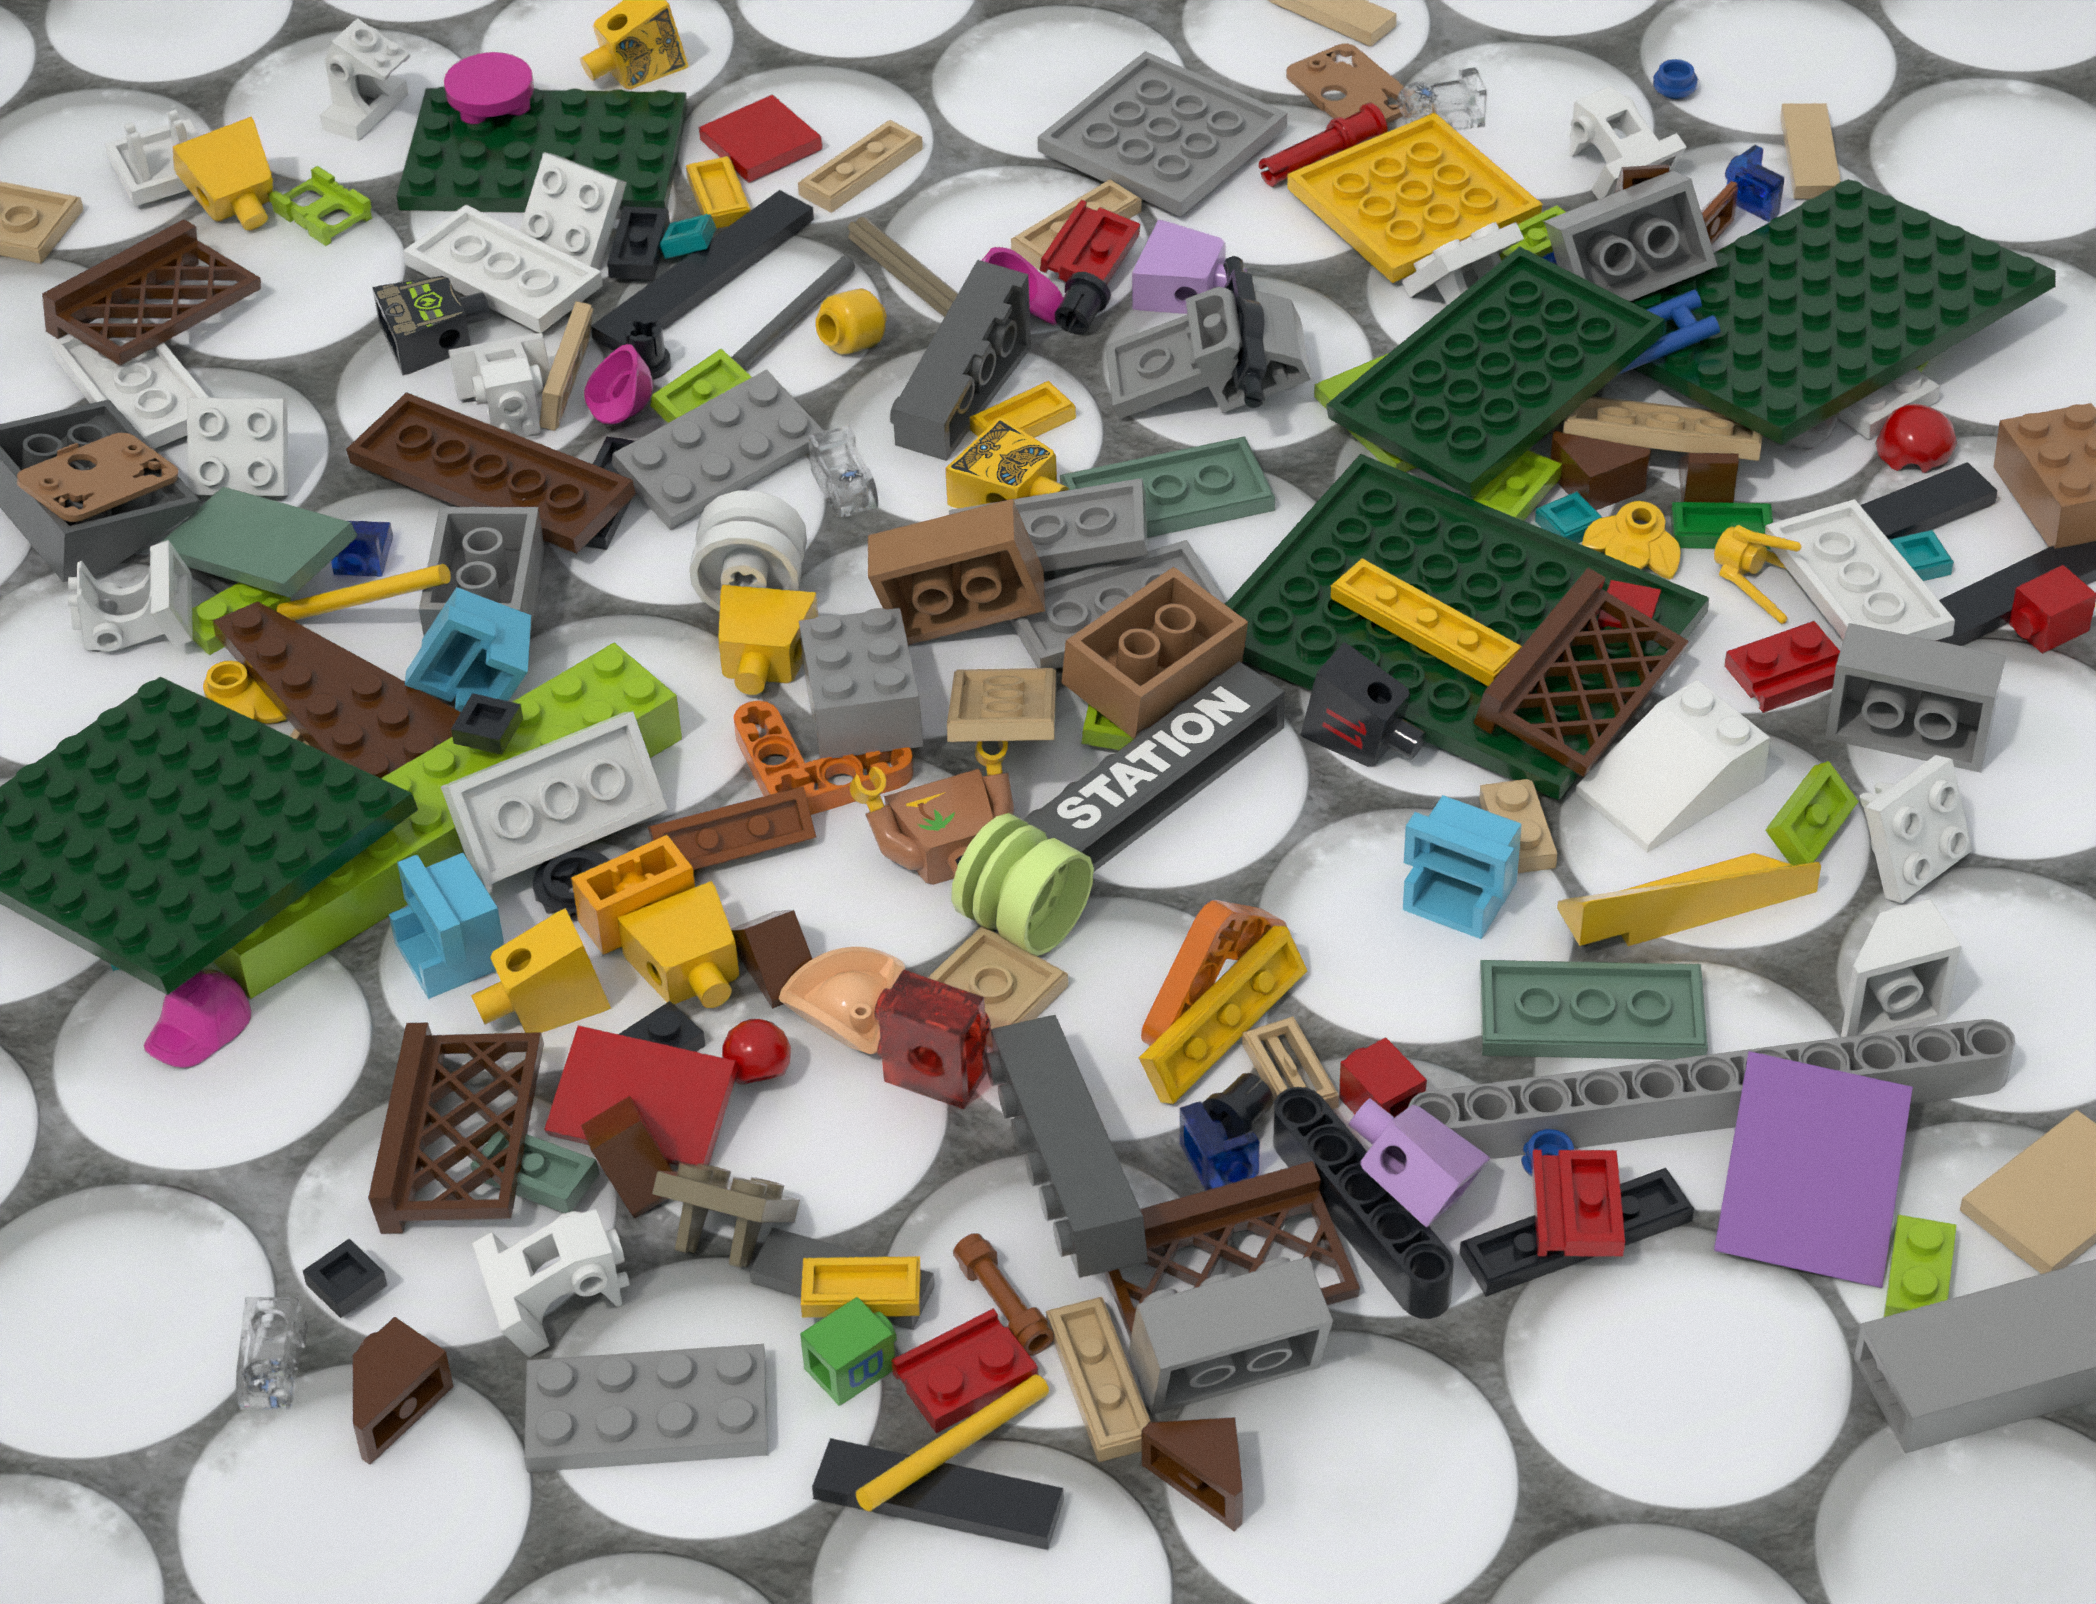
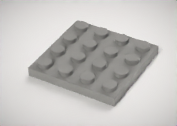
M1144 51L1037 137L1038 152L1101 181L1106 182L1111 179L1139 198L1181 217L1287 128V113Z

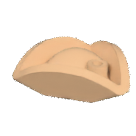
M845 947L831 950L813 958L799 968L781 989L779 1000L808 1023L846 1046L868 1054L877 1053L885 1046L902 992L905 965L898 958L873 948Z

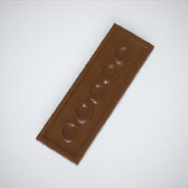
M407 392L346 448L351 464L458 507H538L543 541L576 554L636 495L633 480Z

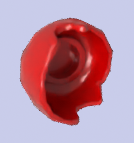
M1905 404L1888 416L1875 445L1878 456L1892 469L1898 471L1903 466L1913 463L1920 466L1922 473H1926L1932 467L1948 462L1957 445V440L1952 422L1942 412L1926 405Z

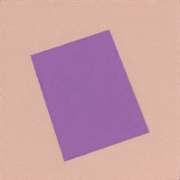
M1749 1051L1714 1251L1882 1288L1913 1087Z

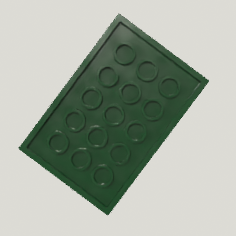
M444 86L426 88L396 195L398 209L400 211L456 212L464 205H468L480 212L525 213L544 152L557 155L627 182L619 206L621 211L624 206L667 208L688 107L686 92H670L667 90L642 92L625 91L622 89L611 91H583L581 89L539 90L534 88L533 94L530 97V109L526 113L521 115H510L507 113L500 116L487 117L478 124H469L461 119L460 112L448 103Z
M1519 246L1327 403L1328 419L1472 498L1665 335V319Z

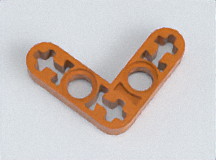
M750 701L741 705L733 716L736 741L763 796L803 786L811 815L856 802L850 793L851 782L845 785H834L827 781L834 775L847 774L854 778L857 774L861 785L865 789L872 791L875 790V786L870 780L869 771L872 767H878L886 777V786L881 794L899 789L907 785L912 779L914 773L913 757L909 747L892 749L893 751L867 752L866 754L855 756L854 754L843 755L840 758H820L805 763L781 714L773 704L766 701ZM754 724H759L762 729H765L766 735L759 738V732ZM773 754L787 757V760L779 765H767L761 762L764 757ZM863 769H867V775H864ZM814 783L818 784V790L814 789Z
M1219 900L1208 902L1193 921L1145 1019L1141 1032L1142 1041L1151 1046L1215 983L1226 959L1239 960L1274 925L1287 927L1286 922L1262 908Z

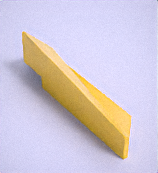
M1750 853L1616 892L1563 899L1558 901L1557 909L1579 946L1621 935L1627 946H1631L1816 893L1821 864L1819 862L1792 865L1757 853Z

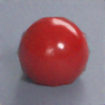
M748 1019L729 1030L722 1045L721 1058L735 1060L739 1065L735 1079L737 1084L755 1083L785 1075L790 1064L791 1045L784 1031L773 1022L763 1019Z

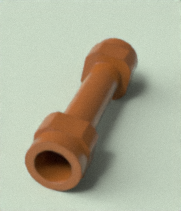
M977 1233L970 1234L961 1239L954 1247L953 1256L958 1261L959 1268L970 1281L979 1280L1009 1321L1008 1328L1029 1356L1044 1351L1053 1341L1054 1333L1048 1326V1321L1041 1311L1036 1307L1028 1309L997 1267L998 1256L991 1243Z

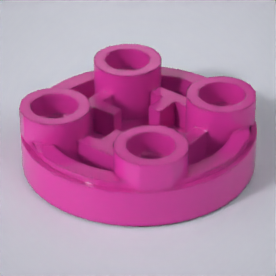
M486 52L466 57L455 63L444 77V88L448 103L460 112L461 119L469 124H478L487 117H495L507 113L510 115L526 113L530 109V97L534 91L532 70L523 59L508 53Z

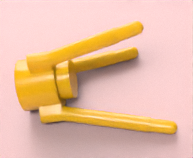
M1740 525L1727 528L1720 536L1714 551L1715 562L1722 565L1719 576L1734 582L1779 623H1786L1787 616L1743 575L1748 572L1751 574L1757 573L1765 561L1787 569L1775 553L1768 551L1765 546L1798 552L1802 548L1801 543L1787 540L1786 538L1753 532Z

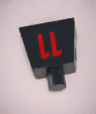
M1343 642L1316 673L1300 736L1370 767L1375 766L1390 748L1409 759H1413L1423 746L1427 732L1404 719L1411 697L1408 688L1352 646Z

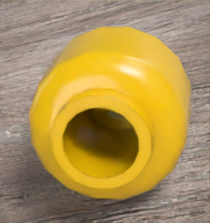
M862 288L834 294L827 297L821 303L816 317V331L820 340L832 351L838 354L854 353L874 347L882 340L887 318L886 311L870 291Z

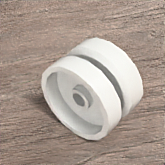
M743 490L720 495L705 506L698 522L695 537L696 545L692 552L689 567L691 585L702 601L720 612L722 585L798 591L807 535L806 525L796 509L779 497L761 491Z

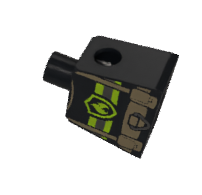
M444 276L372 287L379 325L403 376L449 359L448 350L471 346L468 324L490 319L488 302L483 292L458 298L449 278Z

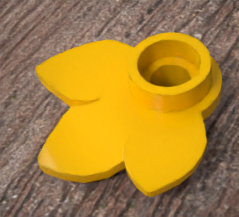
M1645 501L1627 503L1621 507L1617 515L1595 520L1588 526L1582 541L1583 546L1598 552H1605V555L1641 570L1647 565L1653 572L1669 580L1676 574L1680 563L1679 543L1665 530V517L1662 511L1657 506ZM1634 520H1642L1647 522V524L1640 525L1635 523Z
M222 661L213 665L208 670L203 683L206 698L261 723H278L287 719L250 677L246 667L240 662Z

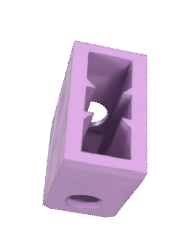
M1158 220L1132 272L1133 309L1188 314L1187 298L1218 286L1224 288L1227 282L1223 266L1226 263V243L1222 238Z
M1369 1098L1349 1122L1351 1128L1372 1144L1360 1162L1362 1169L1426 1227L1460 1199L1490 1159L1484 1152L1416 1105H1411L1394 1118Z

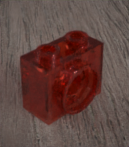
M903 970L891 989L885 988L881 992L874 1011V1017L879 1021L880 1040L877 1053L878 1056L882 1057L884 1082L964 1109L987 1073L985 1053H987V1038L991 1032V1022L985 1011L984 997Z

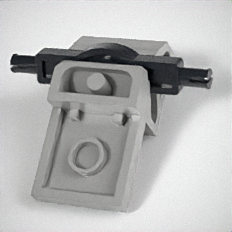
M1237 256L1227 258L1225 260L1226 263L1223 264L1227 281L1224 288L1218 286L1187 298V315L1105 345L1112 406L1119 419L1135 413L1145 412L1151 407L1181 396L1190 395L1208 386L1222 413L1239 406L1247 405L1250 408H1257L1263 405L1262 401H1265L1266 396L1292 389L1299 384L1310 381L1311 374L1302 322L1292 300L1270 293L1254 291L1252 274L1244 272L1243 260Z

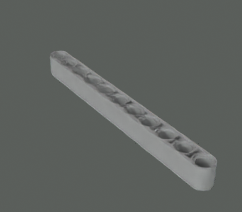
M1979 1019L1431 1090L1415 1096L1408 1108L1411 1105L1421 1107L1484 1152L1490 1159L1525 1155L1523 1147L1526 1142H1529L1532 1135L1544 1129H1555L1565 1133L1573 1142L1574 1148L1736 1127L1749 1051L1911 1086L1913 1089L1910 1104L1991 1094L1999 1091L2006 1084L2015 1047V1036L2011 1029L2002 1022L1992 1019Z

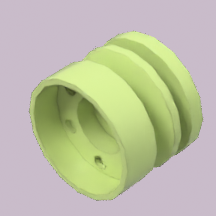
M1007 813L996 816L983 826L969 843L958 864L952 882L951 901L956 912L976 921L977 924L987 929H998L1000 937L1028 953L1039 956L1050 952L1064 940L1075 926L1086 906L1093 885L1094 867L1089 856L1055 838L1047 839L1045 832Z

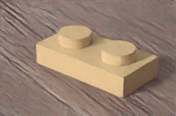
M1522 779L1480 785L1479 801L1483 810L1522 824L1518 873L1556 868L1557 851L1533 781Z

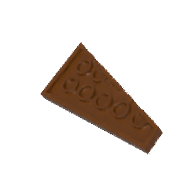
M258 601L213 620L215 636L232 656L246 667L250 677L306 742L320 751L374 776L383 778L452 737L451 728L460 715V711L421 690L406 686L405 681Z

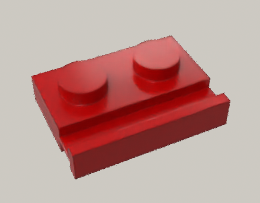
M1081 199L1042 256L1040 271L1044 273L1048 270L1059 274L1058 279L1065 282L1068 281L1073 273L1087 272L1099 277L1107 285L1138 239L1141 224L1101 207L1097 211L1087 207V202Z
M1812 621L1726 651L1724 666L1750 698L1755 697L1759 701V709L1764 713L1832 689L1840 650L1818 624Z
M1533 1150L1531 1167L1538 1256H1547V1251H1564V1256H1623L1625 1236L1617 1150H1559L1558 1155H1542L1541 1150Z
M994 1308L892 1359L893 1375L905 1385L906 1393L936 1434L977 1413L1033 1375H1038V1366L1007 1326L1004 1328L998 1320V1313Z

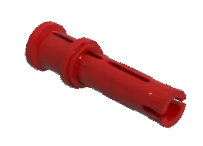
M1368 102L1360 107L1359 112L1347 118L1336 117L1332 119L1326 126V130L1268 158L1261 159L1258 165L1259 169L1269 168L1266 171L1260 172L1261 177L1267 185L1275 186L1278 182L1287 179L1288 174L1387 133L1388 128L1383 113L1375 104Z

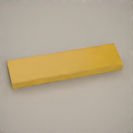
M1363 558L1331 585V599L1488 687L1522 647Z
M1274 925L1138 1057L1160 1102L1174 1104L1242 1037V1032L1248 1031L1308 971L1288 927Z

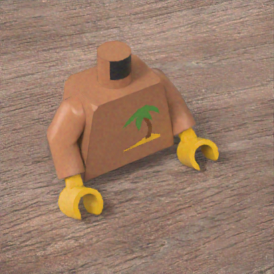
M977 741L975 756L977 761L986 767L987 776L982 777L979 769L884 796L885 805L880 796L886 786V777L882 770L878 767H872L869 771L870 780L875 786V790L872 791L865 789L861 785L860 778L856 774L850 784V793L855 801L867 804L870 812L866 813L865 816L881 853L886 858L908 870H916L925 883L934 885L954 879L963 854L981 828L996 816L1007 813L1014 815L1015 810L1008 772L1003 773L1001 764L1008 750V741H998L1001 751L996 755L987 754L982 748V741Z

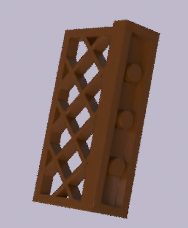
M183 219L42 293L45 329L47 333L57 339L70 334L121 366L261 289V278L197 240V227ZM199 260H201L202 262L206 263V264L209 265V266H197V265H199ZM169 280H175L174 285H161ZM182 280L208 281V285H181ZM215 281L237 282L234 285H214ZM133 299H139V304H126ZM173 299V304H146V300ZM180 299L205 300L199 304H180ZM98 318H104L103 323H90ZM111 318H138L137 323H111ZM145 318L170 319L163 324L144 323ZM109 338H135L122 346L109 340Z
M1589 567L1484 691L1473 723L1490 734L1499 725L1582 777H1585L1685 652L1689 643L1687 639L1602 590L1605 577ZM1603 610L1618 619L1623 629L1600 630L1596 616ZM1639 641H1655L1669 651L1665 655L1644 657ZM1628 643L1632 657L1609 659L1605 644ZM1593 645L1597 660L1574 661L1570 648L1571 646ZM1637 671L1641 685L1639 687L1619 688L1614 672ZM1602 673L1607 689H1583L1579 675ZM1567 676L1572 691L1549 693L1545 678ZM1612 703L1616 715L1615 718L1593 720L1588 704ZM1577 705L1581 721L1558 722L1553 706ZM1541 707L1546 723L1530 724L1517 716L1516 713L1522 708ZM1586 734L1590 749L1583 756L1565 745L1562 736Z
M428 1022L406 1023L368 1196L381 1234H403L406 1221L512 1218L518 1186L517 1179L521 1170L525 1148L524 1142L528 1132L544 1047L541 1032L432 1035ZM509 1052H526L525 1059L507 1072L495 1063ZM445 1054H469L473 1058L452 1074L442 1066ZM486 1069L496 1080L474 1095L463 1084ZM509 1090L517 1097V1103L497 1116L486 1105ZM454 1091L465 1102L442 1117L433 1109L434 1104ZM477 1112L488 1123L467 1138H464L454 1127ZM500 1131L505 1136V1139L509 1141V1145L488 1160L477 1149L487 1143L495 1133ZM443 1135L447 1136L456 1146L432 1161L424 1153L425 1148ZM467 1156L480 1165L479 1168L457 1183L445 1173ZM502 1166L504 1167L503 1173L499 1170ZM490 1178L501 1186L498 1199L474 1200L469 1195L470 1192ZM434 1179L447 1189L432 1201H414L416 1192Z
M1313 1161L1140 1209L1144 1221L1148 1262H1145V1264L1157 1269L1145 1290L1123 1280L1119 1269L1104 1272L1130 1340L1136 1308L1134 1309L1131 1298L1139 1301V1303H1143L1147 1296L1156 1291L1165 1273L1197 1288L1200 1287L1203 1281L1210 1278L1220 1257L1248 1269V1273H1251L1265 1263L1264 1261L1275 1242L1303 1254V1258L1309 1256L1310 1262L1314 1259L1336 1270L1341 1283L1321 1288L1327 1305L1358 1297L1360 1286L1319 1191L1321 1179ZM1310 1211L1318 1227L1311 1243L1282 1230L1288 1217ZM1276 1221L1275 1224H1274V1226L1268 1224V1223H1271V1222ZM1248 1229L1267 1239L1257 1257L1254 1258L1227 1245L1233 1233ZM1221 1237L1219 1241L1214 1240V1238ZM1322 1239L1326 1249L1319 1247ZM1195 1245L1212 1253L1201 1274L1172 1261L1179 1248ZM1165 1252H1166V1254L1164 1255V1257L1158 1255V1254H1161V1253H1165Z

